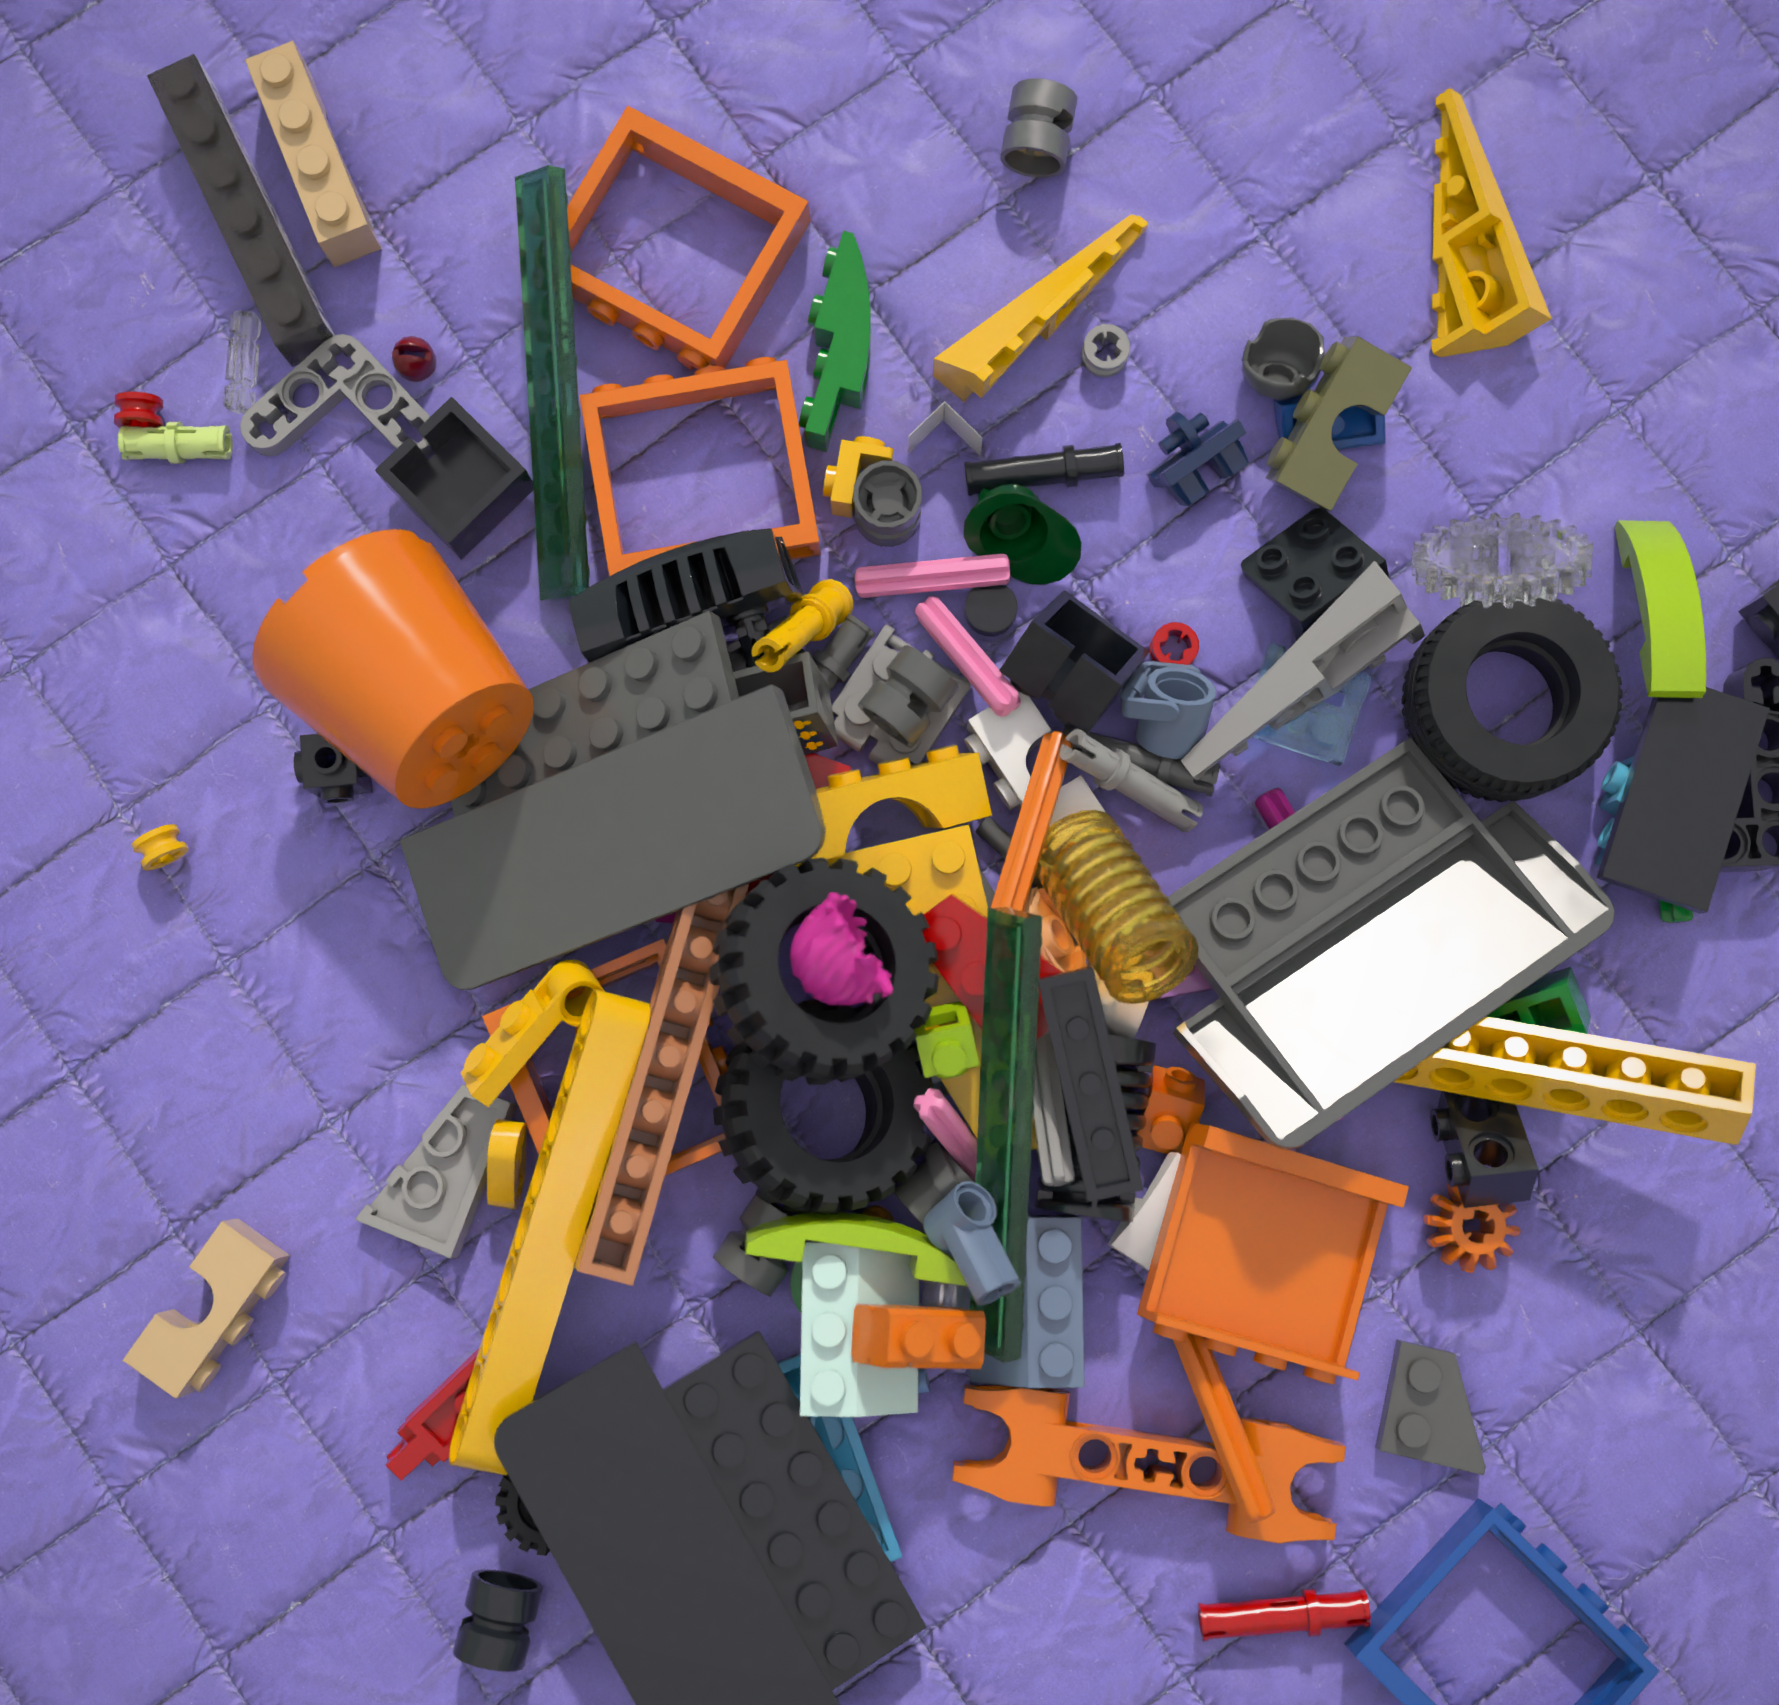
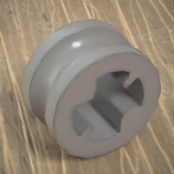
M1102 324L1089 331L1082 347V361L1085 368L1098 377H1110L1119 373L1124 368L1130 352V342L1127 334L1113 324ZM1100 341L1101 346L1105 345V341L1114 343L1116 347L1113 354L1116 359L1111 360L1110 355L1107 356L1106 361L1098 359L1096 357L1098 347L1095 343Z

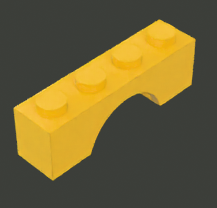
M951 745L926 751L928 761L910 765L909 757H903L878 763L879 773L861 777L860 770L857 769L828 776L829 786L816 789L826 834L822 848L813 858L824 857L827 860L845 855L847 838L857 817L870 805L887 798L906 806L925 828H947L992 816L979 753H959L958 746Z

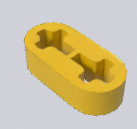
M497 1119L494 1123L487 1153V1203L489 1206L514 1210L519 1206L526 1176L527 1128L523 1122Z

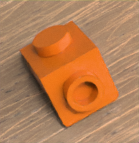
M1153 1066L1152 1073L1150 1074L1152 1082L1147 1094L1149 1104L1141 1111V1114L1146 1118V1126L1139 1131H1134V1133L1143 1138V1148L1167 1155L1169 1152L1181 1154L1189 1123H1199L1205 1107V1081L1184 1068L1169 1067L1167 1069Z

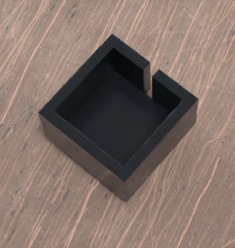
M450 397L417 429L429 448L435 453L429 460H427L418 445L409 437L375 471L388 488L462 560L536 486L527 470L453 397Z
M1063 590L1032 620L999 671L1010 679V683L1020 693L1029 697H1036L1037 699L1042 696L1048 700L1049 704L1047 706L1053 710L1056 718L1064 725L1081 729L1088 734L1118 698L1124 685L1137 671L1150 651Z

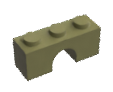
M1358 336L1344 337L1341 343L1335 341L1330 346L1320 364L1319 369L1324 374L1314 391L1308 389L1301 397L1293 413V418L1298 421L1288 439L1281 437L1267 459V465L1271 469L1266 479L1316 507L1332 511L1358 463L1342 455L1334 446L1332 426L1336 417L1344 409L1354 405L1371 415L1385 416L1412 369L1411 366Z

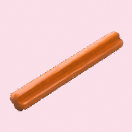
M1060 731L1046 733L1042 738L988 914L989 921L1004 930L1020 926L1068 763L1060 758V748L1062 744L1071 749L1074 744L1065 739L1067 736Z
M1187 1332L1185 1342L1173 1341L1243 1519L1247 1523L1265 1520L1275 1513L1276 1507L1212 1350L1203 1347L1205 1337Z

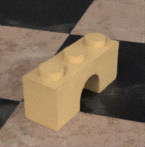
M238 1218L221 1221L189 1266V1268L202 1276L212 1289L213 1306L207 1318L203 1322L197 1323L187 1319L175 1309L156 1313L122 1361L175 1399L190 1394L195 1390L199 1393L202 1392L219 1372L221 1364L216 1362L227 1344L231 1346L236 1345L249 1330L254 1319L248 1314L260 1298L267 1300L284 1280L286 1272L281 1270L290 1255Z

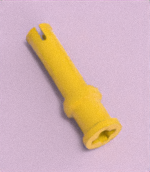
M826 579L816 583L808 594L803 595L801 600L793 603L788 618L753 645L752 657L758 656L764 651V655L755 661L756 666L766 672H776L810 641H821L828 637L835 629V626L842 624L846 620L847 615L852 614L854 604L848 588L841 582L833 579Z

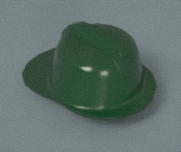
M1001 485L991 490L984 488L978 496V503L970 510L964 521L963 536L968 548L978 556L1006 554L1010 563L1011 577L1027 584L1046 585L1060 581L1075 569L1081 558L1082 542L1077 529L1064 516L1041 502L1038 496L1030 489L1020 485Z

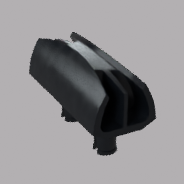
M772 528L717 536L655 555L593 584L571 598L569 606L580 651L589 663L702 613L711 611L720 617L722 627L728 625L735 627L747 663L746 668L756 666L755 661L759 659V655L752 657L753 645L770 632L765 616L771 610L801 600L803 591L783 537H775Z

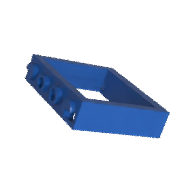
M1479 1498L1371 1613V1626L1366 1628L1360 1626L1344 1643L1352 1654L1403 1705H1437L1380 1647L1482 1536L1489 1531L1617 1657L1574 1705H1630L1660 1672L1643 1655L1649 1647L1637 1633L1625 1623L1617 1629L1603 1616L1609 1606L1583 1582L1576 1589L1562 1575L1568 1566L1542 1542L1535 1549L1521 1535L1527 1526L1517 1516L1512 1514L1501 1502L1494 1509Z

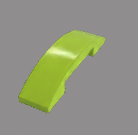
M1617 520L1615 532L1622 568L1632 569L1646 639L1639 655L1647 696L1703 698L1706 692L1704 620L1698 584L1686 545L1680 533L1670 521Z
M845 1212L831 1214L806 1213L779 1218L746 1231L745 1254L802 1262L805 1240L911 1255L909 1267L914 1279L968 1286L952 1254L939 1250L924 1233L879 1217Z

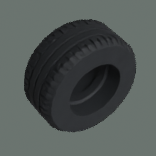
M1508 590L1501 593H1490L1487 596L1483 595L1474 601L1465 603L1447 616L1424 638L1419 648L1413 654L1414 657L1410 660L1409 669L1404 676L1406 681L1402 686L1404 695L1402 696L1401 704L1404 705L1402 714L1406 718V721H1404L1405 729L1409 731L1408 737L1413 739L1453 789L1458 788L1461 793H1469L1472 797L1478 799L1483 797L1484 800L1506 802L1510 800L1511 802L1531 799L1534 796L1537 797L1552 791L1580 776L1596 762V759L1601 757L1604 752L1603 750L1610 744V738L1614 736L1616 731L1615 725L1618 724L1620 719L1619 712L1622 711V703L1620 702L1623 695V690L1620 689L1622 680L1617 674L1620 672L1619 666L1615 664L1614 659L1616 657L1613 652L1609 651L1610 645L1607 640L1604 641L1601 637L1603 634L1600 630H1595L1593 622L1590 619L1587 621L1584 618L1585 615L1580 611L1575 612L1574 607L1567 603L1565 605L1560 599L1554 598L1552 600L1549 595L1543 593L1538 595L1537 592L1532 591L1525 593L1522 590H1515L1514 592ZM1488 652L1510 653L1528 661L1541 673L1550 689L1553 712L1550 726L1540 739L1526 745L1510 743L1492 735L1478 722L1470 708L1466 692L1469 667L1478 657Z

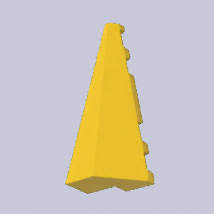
M1448 88L1436 97L1435 105L1441 111V138L1435 140V154L1440 158V183L1434 184L1433 261L1438 264V293L1432 294V309L1437 312V339L1431 340V349L1433 354L1438 357L1508 346L1552 319L1463 98L1451 88Z
M1130 214L936 356L933 364V377L963 402L973 392L982 398L1038 335L1042 336L1046 341L1146 231L1148 222L1141 216Z

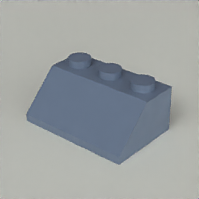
M997 1215L999 1225L993 1228L1021 1284L1011 1293L996 1299L992 1303L980 1306L977 1305L969 1289V1309L984 1311L986 1317L984 1363H982L981 1369H970V1382L1023 1388H1085L1081 1217L1078 1215Z

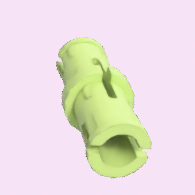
M168 422L166 426L157 427L122 426L118 433L119 452H122V459H168L171 464H183L186 459L210 458L229 460L233 452L232 434L229 433L230 428L227 425L193 427L184 426L181 422Z

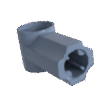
M964 1181L951 1190L927 1213L924 1218V1229L926 1236L935 1247L945 1253L952 1254L977 1305L980 1306L992 1303L996 1299L1011 1293L1021 1282L991 1226L997 1216L994 1199L981 1185L972 1181Z

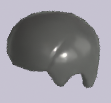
M1293 317L1274 318L1265 321L1257 337L1253 341L1248 340L1242 356L1244 380L1259 395L1275 400L1285 401L1303 395L1308 389L1313 387L1320 376L1321 370L1319 368L1325 356L1323 336L1312 324Z

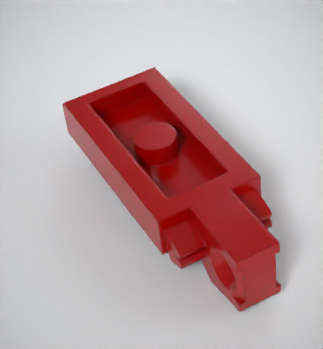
M479 1348L412 1411L397 1430V1433L403 1439L386 1456L388 1459L386 1467L401 1481L424 1459L431 1466H434L438 1461L445 1462L449 1458L453 1432Z

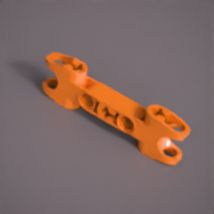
M964 1385L963 1404L970 1405L975 1409L989 1411L1002 1417L1008 1426L1009 1438L1004 1450L993 1459L954 1461L951 1476L954 1482L980 1489L1008 1502L1050 1507L1054 1506L1056 1502L1059 1477L1096 1484L1229 1503L1225 1531L1244 1538L1274 1543L1335 1540L1337 1524L1333 1523L1331 1518L1322 1517L1318 1513L1304 1511L1295 1507L1291 1499L1290 1486L1295 1473L1306 1464L1344 1462L1346 1446L1341 1442L1310 1434L1284 1422L1240 1417L1276 1507L1275 1513L1269 1518L1255 1523H1247L1243 1519L1215 1445L1212 1442L1067 1420L1070 1392L1059 1388ZM1096 1439L1103 1441L1107 1445V1454L1100 1464L1086 1466L1079 1461L1078 1454L1085 1442ZM1147 1449H1152V1452L1160 1461L1174 1463L1176 1479L1173 1480L1174 1474L1167 1466L1156 1464L1150 1465L1148 1474H1143L1135 1460L1136 1458H1145ZM1208 1456L1213 1458L1216 1469L1211 1479L1204 1483L1191 1481L1189 1478L1191 1464L1200 1457Z

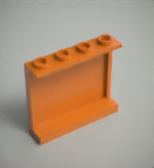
M1190 1122L1137 1315L1154 1322L1153 1333L1173 1340L1185 1342L1188 1332L1205 1337L1203 1347L1219 1353L1236 1356L1237 1348L1241 1347L1255 1351L1253 1361L1285 1371L1287 1363L1290 1361L1304 1365L1302 1375L1321 1382L1335 1385L1337 1375L1358 1381L1360 1372L1345 1367L1388 1204L1404 1208L1409 1186L1292 1150L1278 1148L1272 1144L1210 1125Z

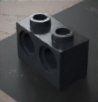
M1441 1091L1438 1108L1431 1110V1129L1434 1139L1437 1142L1443 1141L1447 1153L1445 1155L1447 1181L1450 1187H1458L1464 1208L1530 1201L1538 1173V1166L1516 1104Z

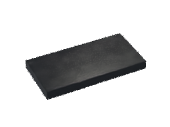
M1706 687L1703 698L1653 697L1596 878L1699 914L1708 912L1770 708Z

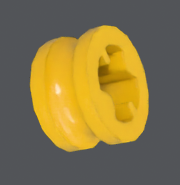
M168 824L160 826L141 835L132 843L134 852L142 853L144 857L140 863L143 870L149 871L161 868L178 860L188 852L189 848L186 842H179L177 840V836L180 833L177 825Z

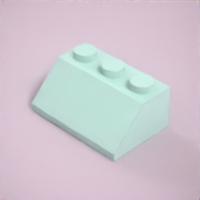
M817 1241L805 1242L802 1265L800 1416L865 1417L918 1413L919 1368L877 1367L871 1364L853 1362L851 1356L853 1313L856 1304L919 1305V1279H914L909 1267L911 1255Z

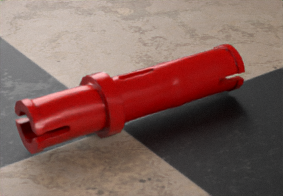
M1314 1589L1302 1590V1596L1252 1599L1213 1604L1198 1603V1619L1202 1641L1307 1631V1635L1313 1637L1320 1636L1321 1630L1360 1626L1366 1628L1371 1626L1370 1606L1365 1589L1316 1595Z

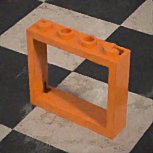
M627 105L534 263L543 282L542 286L555 292L558 299L569 302L570 298H573L588 306L587 311L602 323L614 326L615 322H618L633 330L632 335L645 346L654 350H659L660 346H663L678 354V361L690 370L694 367L700 369L707 366H722L726 368L810 224L809 201ZM632 150L776 226L710 339L566 262Z
M760 357L747 362L746 367L725 370L722 366H707L695 371L693 376L674 379L671 375H655L646 378L643 384L622 387L619 384L613 383L603 384L594 387L592 393L579 395L609 576L640 561L690 543L624 554L601 419L771 390L777 391L800 524L772 528L775 537H783L791 560L821 555L787 360L776 361L772 357Z
M665 939L658 940L595 967L591 971L601 987L604 988L658 964L660 967L667 941ZM586 986L572 989L565 999H574L580 996ZM511 1004L482 1016L490 1036L500 1026L501 1017ZM711 1017L708 1027L713 1026V1021ZM706 1032L698 1060L717 1105L721 1106L722 1095L716 1094L715 1088L718 1076L727 1072L729 1066H727L725 1060L728 1056L722 1045L713 1049ZM530 1057L509 1083L539 1154L553 1110ZM725 1133L670 1156L665 1176L721 1153L722 1150L718 1141L726 1139Z

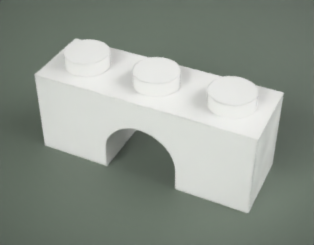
M1018 691L1021 704L1007 716L1001 717L996 715L989 706L970 718L966 728L970 736L965 738L964 741L971 753H979L981 766L988 762L999 780L994 782L993 786L1006 807L1011 810L1017 806L1020 811L1031 777L1026 767V756L1032 749L1041 744L1043 736L1046 733H1051V729L1031 698ZM1081 775L1066 785L1061 786L1042 849V853L1046 851L1052 861L1105 828L1111 820Z

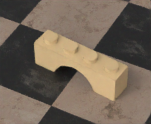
M294 41L245 59L318 244L335 268L381 250L382 248L366 208L333 137L326 117L328 114L311 72Z

